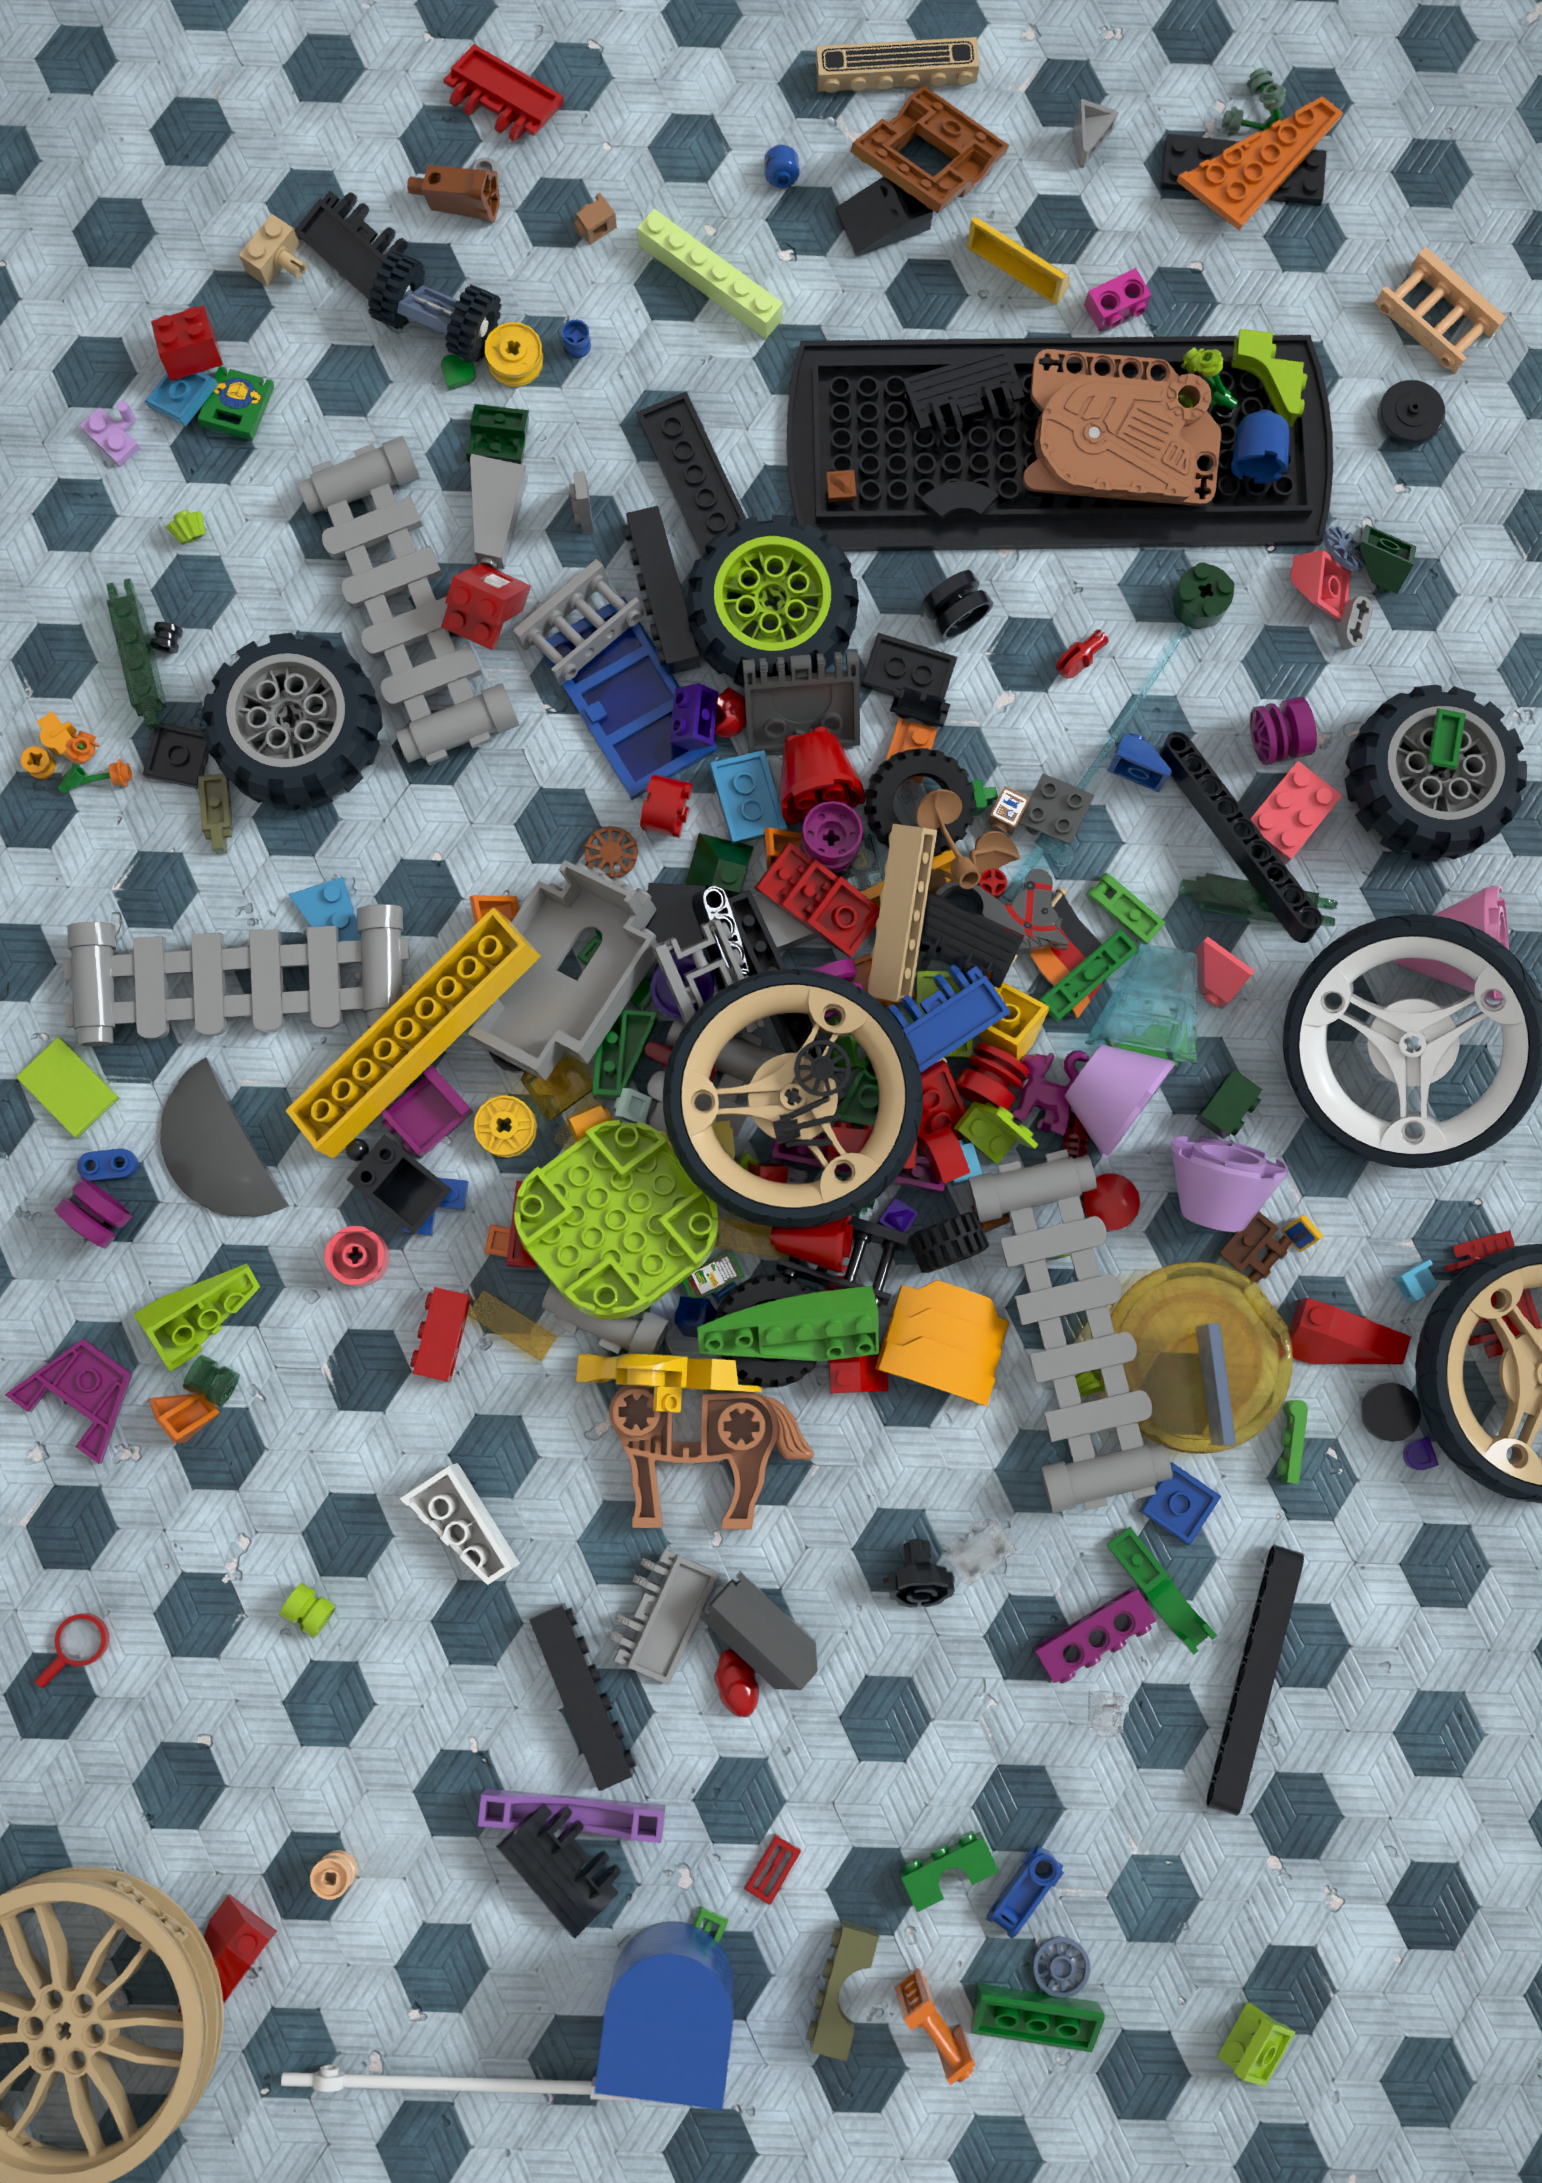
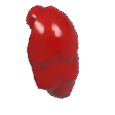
M726 1649L721 1653L718 1661V1668L714 1674L715 1684L719 1690V1697L726 1709L738 1717L746 1718L757 1707L759 1684L755 1679L754 1669L734 1650Z

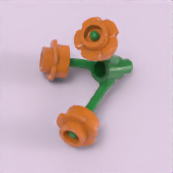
M79 731L78 735H71L73 738H70L65 746L67 747L66 755L72 764L62 777L63 781L58 785V789L62 793L67 794L72 788L76 789L80 784L84 785L110 778L114 786H128V781L133 778L130 765L128 763L124 764L121 759H118L116 763L109 764V772L88 776L85 770L80 767V764L87 763L90 757L94 756L95 748L99 747V744L95 742V736L84 731Z

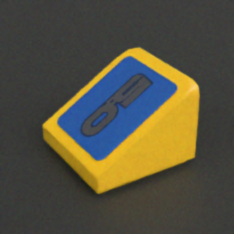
M1306 1215L1296 1217L1282 1230V1233L1292 1240L1293 1246L1299 1252L1304 1251L1323 1238L1321 1232Z

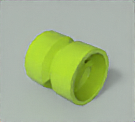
M301 1582L284 1603L279 1616L291 1624L298 1622L300 1630L314 1639L325 1627L337 1605L324 1596L317 1598L316 1591Z

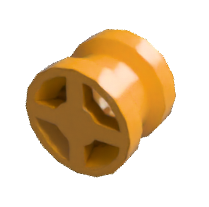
M31 746L22 753V767L34 778L39 780L47 779L54 773L56 762L44 748Z

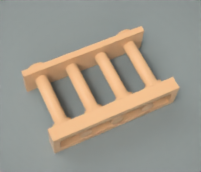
M1425 246L1418 253L1410 267L1414 273L1394 292L1385 286L1375 304L1383 314L1392 318L1436 357L1444 368L1449 369L1455 374L1467 358L1462 353L1482 333L1491 338L1499 330L1507 317ZM1421 280H1425L1434 290L1413 310L1402 299ZM1443 297L1454 308L1433 328L1422 317ZM1464 315L1474 326L1453 346L1442 335Z

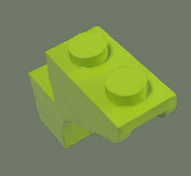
M1240 329L1234 341L1232 368L1243 369L1256 375L1263 383L1276 413L1281 415L1288 425L1292 427L1297 417L1302 416L1304 410V399H1300L1301 391H1304L1307 374L1303 373L1304 362L1274 359L1276 344H1272L1273 332Z

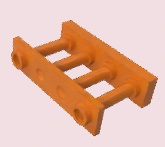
M918 1968L895 1986L903 2020L911 2031L917 2026L924 2028L937 2047L949 2084L952 2085L955 2081L962 2082L972 2074L973 2067L976 2065L964 2030L960 2024L953 2030H950L937 2012L927 1979Z

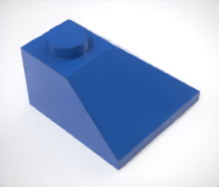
M1133 733L1123 734L1107 770L1110 773L1156 792H1160L1172 772L1151 743L1146 742L1142 736Z

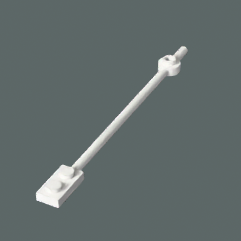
M324 2065L320 2067V2071L315 2073L283 2072L281 2086L313 2087L314 2090L322 2092L338 2091L343 2088L583 2094L590 2095V2099L647 2101L594 2094L596 2077H593L592 2081L357 2075L345 2074V2072L339 2070L337 2065Z

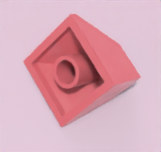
M1324 550L1295 555L1290 570L1291 583L1312 604L1340 623L1345 603L1349 597L1351 571L1342 567Z
M1209 937L1192 953L1199 993L1204 996L1203 999L1206 1003L1215 1008L1220 1007L1223 1009L1254 973L1252 968Z

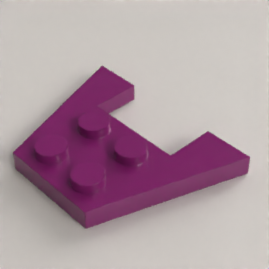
M82 1339L10 1390L5 1396L24 1410L32 1412L48 1390L52 1391L93 1422L75 1447L98 1464H102L133 1373L88 1340Z

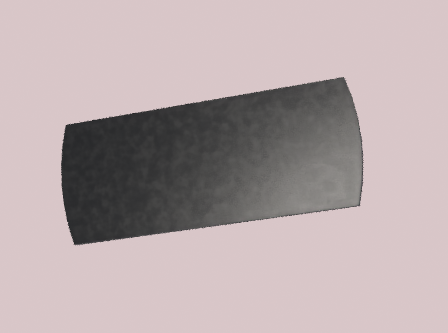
M1273 335L1272 344H1276L1274 359L1304 362L1303 373L1307 374L1304 391H1301L1300 398L1304 399V410L1302 416L1297 417L1293 426H1289L1288 471L1286 473L1283 472L1281 479L1278 481L1258 484L1254 483V478L1243 475L1241 480L1232 473L1231 462L1236 431L1240 421L1247 415L1260 410H1270L1274 413L1276 411L1263 383L1256 375L1243 369L1232 368L1233 347L1237 336L800 341L789 394L786 441L788 479L795 520L798 525L806 527L807 523H812L828 534L827 540L833 546H840L843 552L1320 545L1323 541V534L1325 533L1333 480V434L1329 400L1321 365L1311 335ZM1007 347L1025 394V399L1014 402L1015 413L1008 414L1001 397L994 398L999 409V417L992 420L990 418L985 402H982L984 412L961 418L963 423L961 430H955L948 412L942 414L947 427L945 435L939 436L933 418H930L932 428L920 431L902 385L903 379ZM1192 348H1196L1197 351L1203 348L1205 351L1216 349L1221 352L1223 368L1218 374L1224 387L1231 392V396L1238 403L1233 410L1225 406L1220 407L1218 404L1209 405L1207 412L1221 429L1216 491L1209 503L1204 506L1033 492L1025 488L1022 481L1023 473L1028 466L1037 460L1034 436L1042 412L1033 403L1030 390L1033 362L1040 351L1053 349L1162 359L1169 363L1178 376L1190 374L1186 369H1182L1184 363L1182 358ZM1044 357L1043 361L1039 362V364L1043 365L1046 371L1052 365L1059 366L1057 372H1061L1063 358L1059 357L1058 363H1050L1049 357ZM1078 359L1067 361L1066 366L1070 373L1076 374L1081 371L1082 364ZM1099 361L1094 366L1095 372L1100 376H1106L1110 371L1109 365L1104 361ZM1125 364L1122 368V373L1126 378H1134L1137 376V368L1133 364ZM1154 366L1150 370V375L1152 379L1161 381L1165 377V371L1160 366ZM1198 370L1193 373L1205 380ZM1201 456L1197 460V466L1201 471H1209L1212 467V462L1208 457ZM854 470L856 500L828 502L826 472ZM1195 476V479H1201V485L1195 490V493L1199 494V499H1203L1208 494V491L1204 490V481L1206 479L1210 480L1211 477L1201 478ZM956 481L978 483L987 486L999 494L998 499L981 518L972 513L956 512L940 520L920 504L921 498L932 489Z

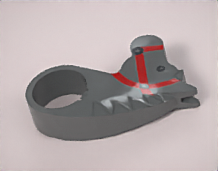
M1031 870L1025 877L1023 891L1016 896L1010 905L1003 904L978 885L970 889H964L957 881L955 883L951 881L945 883L935 893L946 899L955 895L970 897L981 908L982 916L1024 935L1025 937L1016 955L1039 951L1046 947L1067 950L1069 942L1060 932L1062 918L1058 917L1051 903L1053 880L1045 870Z

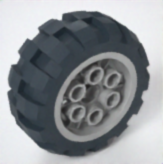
M292 632L269 635L270 643L259 647L255 641H252L236 651L240 658L231 667L225 662L222 664L211 680L215 686L213 694L207 693L204 698L202 718L206 722L207 728L203 735L210 755L214 758L226 778L241 793L258 803L266 801L271 803L276 809L297 810L299 809V804L310 803L313 808L334 802L331 795L343 788L347 792L351 791L364 778L361 774L362 769L366 764L371 765L374 763L381 745L378 740V732L383 728L381 707L369 678L364 674L360 664L347 651L335 649L329 640L311 634L305 635L303 640L296 639ZM294 686H304L300 692H292ZM317 688L323 691L320 694H313ZM314 705H323L319 712L312 713ZM292 714H294V716L297 719L295 721V727L293 728L290 726L292 724L293 719ZM259 717H266V721L262 725H255V721ZM319 723L333 725L331 732L329 733L321 729ZM305 732L314 733L309 739L304 737ZM266 736V741L257 749L254 743ZM285 739L282 745L274 746L275 740ZM294 745L301 748L303 756L294 758Z
M1440 685L1415 687L1409 694L1398 693L1381 704L1373 715L1360 727V732L1352 741L1345 761L1347 768L1350 769L1349 775L1344 779L1348 800L1350 802L1356 801L1360 809L1355 814L1356 818L1366 832L1374 828L1383 837L1380 841L1381 845L1398 855L1403 850L1412 852V858L1415 860L1437 862L1441 857H1448L1454 860L1473 853L1480 846L1488 843L1500 833L1506 824L1512 821L1522 803L1519 793L1527 786V763L1518 759V754L1524 747L1516 729L1507 730L1501 722L1505 714L1491 701L1483 706L1474 701L1476 693L1455 686L1448 692H1442V686ZM1437 708L1466 714L1456 770L1428 764L1430 747L1424 743L1423 738L1432 741ZM1404 742L1408 747H1410L1413 750V752L1406 751L1399 747ZM1408 761H1412L1414 769L1410 767ZM1466 764H1468L1471 772L1467 770ZM1443 771L1439 776H1438V775L1432 776V775L1430 774V772H1431V773H1435V772ZM1413 780L1411 782L1413 787L1406 791L1402 783ZM1424 787L1428 788V794L1424 792ZM1451 789H1458L1461 797L1454 795ZM1439 798H1442L1444 811L1436 810Z

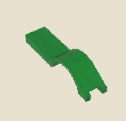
M1131 1527L1107 1544L1108 1549L1139 1586L1163 1621L1193 1655L1198 1652L1196 1646L1207 1637H1210L1211 1640L1217 1637L1207 1622L1184 1599L1168 1573Z

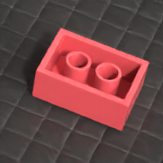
M1297 761L1251 817V821L1284 865H1286L1343 795L1301 762Z

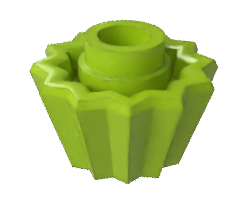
M189 510L181 511L173 516L174 521L166 525L167 530L182 545L191 543L206 535L203 513L201 511L192 513Z
M1100 1369L1074 1374L1079 1393L1082 1396L1105 1389Z

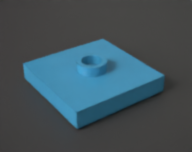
M203 372L170 381L166 373L145 400V404L150 409L186 427L218 386V383L213 377Z

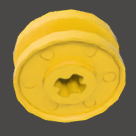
M507 322L498 325L489 333L485 341V357L489 372L497 382L508 387H521L530 384L539 376L543 368L542 344L538 334L531 327L520 322Z
M501 1095L490 1098L481 1105L475 1115L474 1131L476 1139L485 1150L497 1157L513 1158L520 1156L532 1146L536 1139L538 1125L534 1113L523 1101L514 1096ZM503 1121L507 1124L512 1121L509 1124L512 1127L509 1132L503 1130L500 1133L502 1130L500 1124Z

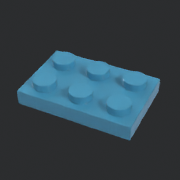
M764 750L710 763V771L732 845L764 838V829L768 827L787 830Z

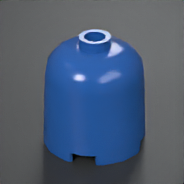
M1260 410L1247 415L1240 421L1236 431L1231 462L1232 473L1238 479L1242 480L1244 475L1254 478V483H1270L1280 480L1281 474L1288 471L1290 429L1287 421L1281 415L1270 410Z

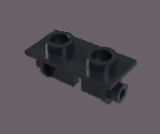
M906 687L902 689L896 688L890 712L896 713L901 718L920 720L927 726L943 728L950 704L946 703L945 699L927 694L925 703L919 702L922 692Z

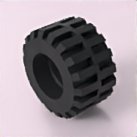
M967 1212L914 1233L908 1239L921 1273H931L977 1255L989 1247L975 1212Z

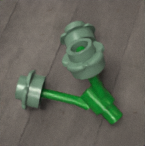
M1264 68L1255 70L1250 74V79L1247 82V87L1252 90L1253 94H1260L1259 101L1263 102L1266 110H1269L1270 117L1264 124L1244 120L1243 110L1233 106L1231 110H1226L1223 116L1222 127L1226 128V134L1230 132L1238 133L1240 126L1264 131L1270 128L1274 122L1283 120L1279 108L1285 103L1286 89L1282 85L1273 83L1270 70L1266 72Z

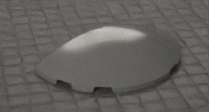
M205 1057L180 1078L170 1097H168L163 1110L160 1143L163 1158L170 1175L180 1189L193 1201H197L211 1211L222 1215L259 1217L288 1207L289 1205L263 1157L257 1152L235 1112L234 1105L208 1058Z

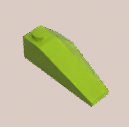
M246 1263L161 1297L134 1313L133 1316L169 1372L195 1357L203 1349L201 1345L212 1333L216 1335L222 1329L220 1325L231 1313H237L260 1288V1285Z

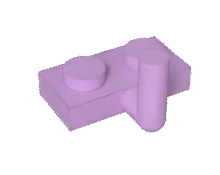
M120 401L117 404V409L123 417L117 423L99 407L79 425L119 467L140 449L138 444L125 432L136 421L135 415L125 401Z

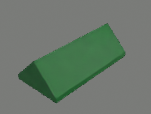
M977 1983L971 2033L1092 2052L1105 2020V2013L1096 2001L1071 1997L1058 1998L1045 1993Z

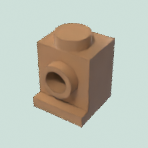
M601 193L596 195L594 203L584 205L576 213L577 220L572 223L578 236H584L590 245L617 228L615 212Z

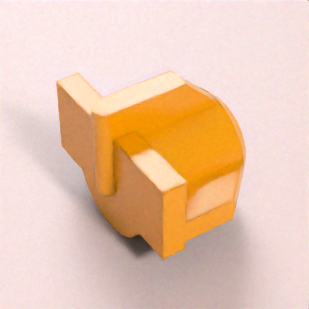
M51 711L36 721L41 727L40 740L53 754L58 756L64 755L68 759L66 755L67 747L65 745L70 738H73L71 735L76 734L77 730L69 721L62 724L56 714Z

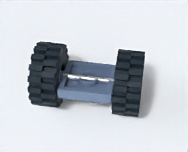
M397 251L389 252L387 259L384 258L382 260V266L378 267L376 279L374 278L372 282L373 289L369 293L371 299L368 301L370 317L396 329H402L404 324L407 325L409 321L424 324L436 333L446 334L445 340L447 343L445 345L448 348V352L473 363L479 362L480 358H483L485 355V341L489 333L498 326L497 321L501 315L499 312L501 309L500 297L475 285H470V287L467 286L465 288V292L460 294L459 301L424 286L425 279L422 278L425 275V270H423L424 265L422 262Z

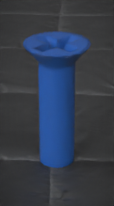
M733 1282L718 1293H711L716 1303L719 1304V1300L728 1295L737 1284Z

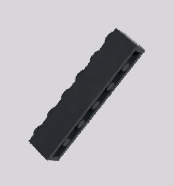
M657 505L626 513L627 524L623 525L626 541H632L634 549L629 550L633 566L638 565L641 573L636 574L639 590H645L647 599H643L646 615H652L654 624H650L653 641L659 640L661 649L657 650L660 666L666 665L668 675L701 667L700 655L692 627L689 625L687 608L659 507Z
M563 1603L529 1619L598 1790L602 1791L633 1777V1767L637 1766L631 1749L625 1750L621 1739L625 1738L622 1726L619 1720L614 1722L609 1711L613 1709L612 1702L608 1693H602L598 1682L602 1679L596 1664L590 1665L586 1654L590 1652L584 1635L579 1637L575 1625L578 1624V1620L573 1608L567 1609L566 1604Z

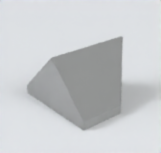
M1084 99L1080 100L1073 128L1078 162L1083 168L1113 131L1118 117L1117 111Z

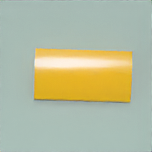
M973 217L970 224L967 249L1057 305L1069 288V275L978 217Z

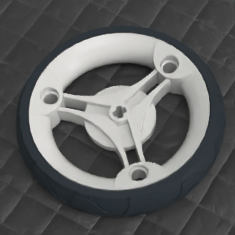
M1423 914L1397 915L1363 924L1330 943L1310 963L1300 977L1291 995L1283 1026V1055L1287 1075L1295 1096L1311 1121L1333 1142L1363 1159L1382 1165L1411 1169L1433 1168L1463 1161L1481 1153L1506 1136L1522 1120L1540 1091L1542 1085V998L1532 977L1513 953L1495 938L1471 925L1450 918ZM1408 958L1429 959L1448 964L1476 981L1473 994L1443 1007L1432 1001L1420 998L1402 999L1387 1007H1382L1353 994V982L1359 976L1378 965ZM1496 990L1502 994L1503 1000L1496 1005L1489 1004L1485 999L1486 993ZM1327 994H1339L1342 998V1004L1337 1007L1331 1006L1327 1002ZM1476 1001L1481 1012L1456 1025L1451 1014ZM1350 1002L1377 1016L1372 1025L1345 1012ZM1487 1017L1499 1022L1503 1038L1502 1056L1497 1073L1486 1092L1467 1110L1448 1120L1440 1121L1433 1115L1428 1114L1430 1083L1442 1078L1454 1065L1460 1048V1035ZM1339 1018L1362 1032L1368 1038L1369 1055L1376 1069L1384 1077L1397 1084L1400 1098V1115L1392 1119L1391 1122L1373 1116L1360 1108L1346 1095L1338 1084L1327 1054V1030L1329 1023ZM1418 1037V1044L1421 1047L1418 1048L1417 1045H1415L1414 1049L1408 1047L1409 1041L1406 1038ZM1407 1086H1421V1112H1408ZM1410 1123H1417L1422 1127L1423 1132L1419 1135H1411L1408 1133L1406 1126Z

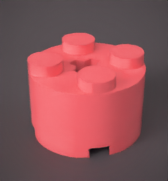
M348 1226L341 1229L329 1240L325 1248L326 1267L337 1280L350 1286L365 1287L379 1281L384 1276L389 1264V1250L383 1238L362 1226ZM357 1250L363 1254V1258L359 1259L358 1263L352 1260V1255H356Z

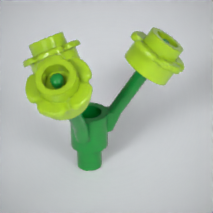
M1192 348L1182 358L1184 361L1182 369H1186L1190 374L1198 370L1211 386L1210 405L1218 404L1220 407L1225 406L1233 410L1238 401L1224 387L1218 374L1223 368L1221 352L1216 349L1205 351L1203 348L1198 351L1196 348ZM1178 395V401L1183 407L1192 408V402L1189 397Z

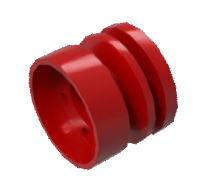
M979 1042L974 1048L976 1055H971L968 1058L969 1063L977 1071L962 1069L955 1081L957 1089L962 1096L971 1102L976 1101L982 1104L989 1102L997 1109L1001 1106L1009 1111L1015 1101V1096L1007 1087L1020 1090L1023 1087L1021 1080H1026L1030 1071L1010 1053Z

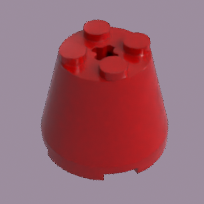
M817 727L811 732L799 736L791 735L784 740L779 804L785 821L793 825L798 823V821L804 822L810 810L823 802H841L852 809L859 804L865 803L866 798L862 782L838 738L834 734L829 733L826 727Z

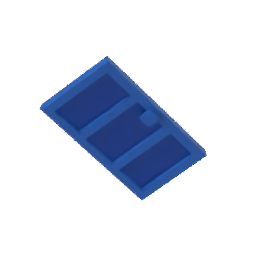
M624 596L620 597L626 604H628ZM609 603L595 612L607 622L618 611ZM586 618L570 625L585 640L597 630ZM640 621L636 625L629 627L583 666L573 679L567 680L562 684L563 689L631 800L646 792L652 775L671 778L718 750L715 742L713 746L692 751L669 743L675 689L680 688L672 674L668 675L666 665L660 666L657 649ZM561 631L546 639L563 657H566L576 648ZM541 651L552 669L555 664Z

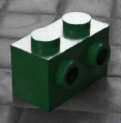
M1233 1069L1226 1075L1195 1119L1222 1139L1230 1134L1235 1136L1245 1123L1241 1120L1247 1111L1252 1113L1260 1103L1261 1099L1258 1098V1095L1263 1089Z

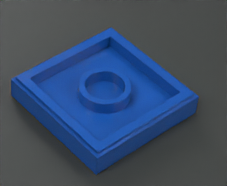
M1170 1462L1173 1478L1157 1482V1486H1154L1156 1494L1147 1497L1139 1512L1190 1546L1222 1496L1173 1462Z

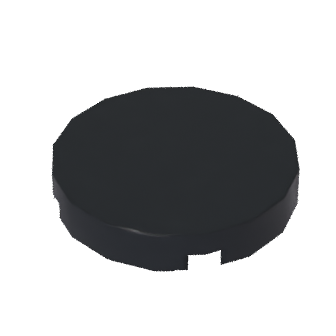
M1396 1383L1379 1384L1370 1389L1362 1400V1423L1368 1432L1377 1439L1389 1442L1401 1441L1411 1436L1419 1426L1421 1418L1419 1401L1414 1393L1404 1385Z

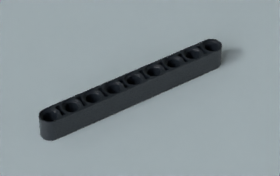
M1182 732L1170 733L1159 755L1172 770L1171 777L1290 937L1299 943L1309 942L1323 922L1321 912L1190 738Z
M1272 1545L1270 1548L1207 1793L1206 1805L1209 1808L1235 1816L1240 1814L1293 1608L1304 1563V1554L1278 1545Z

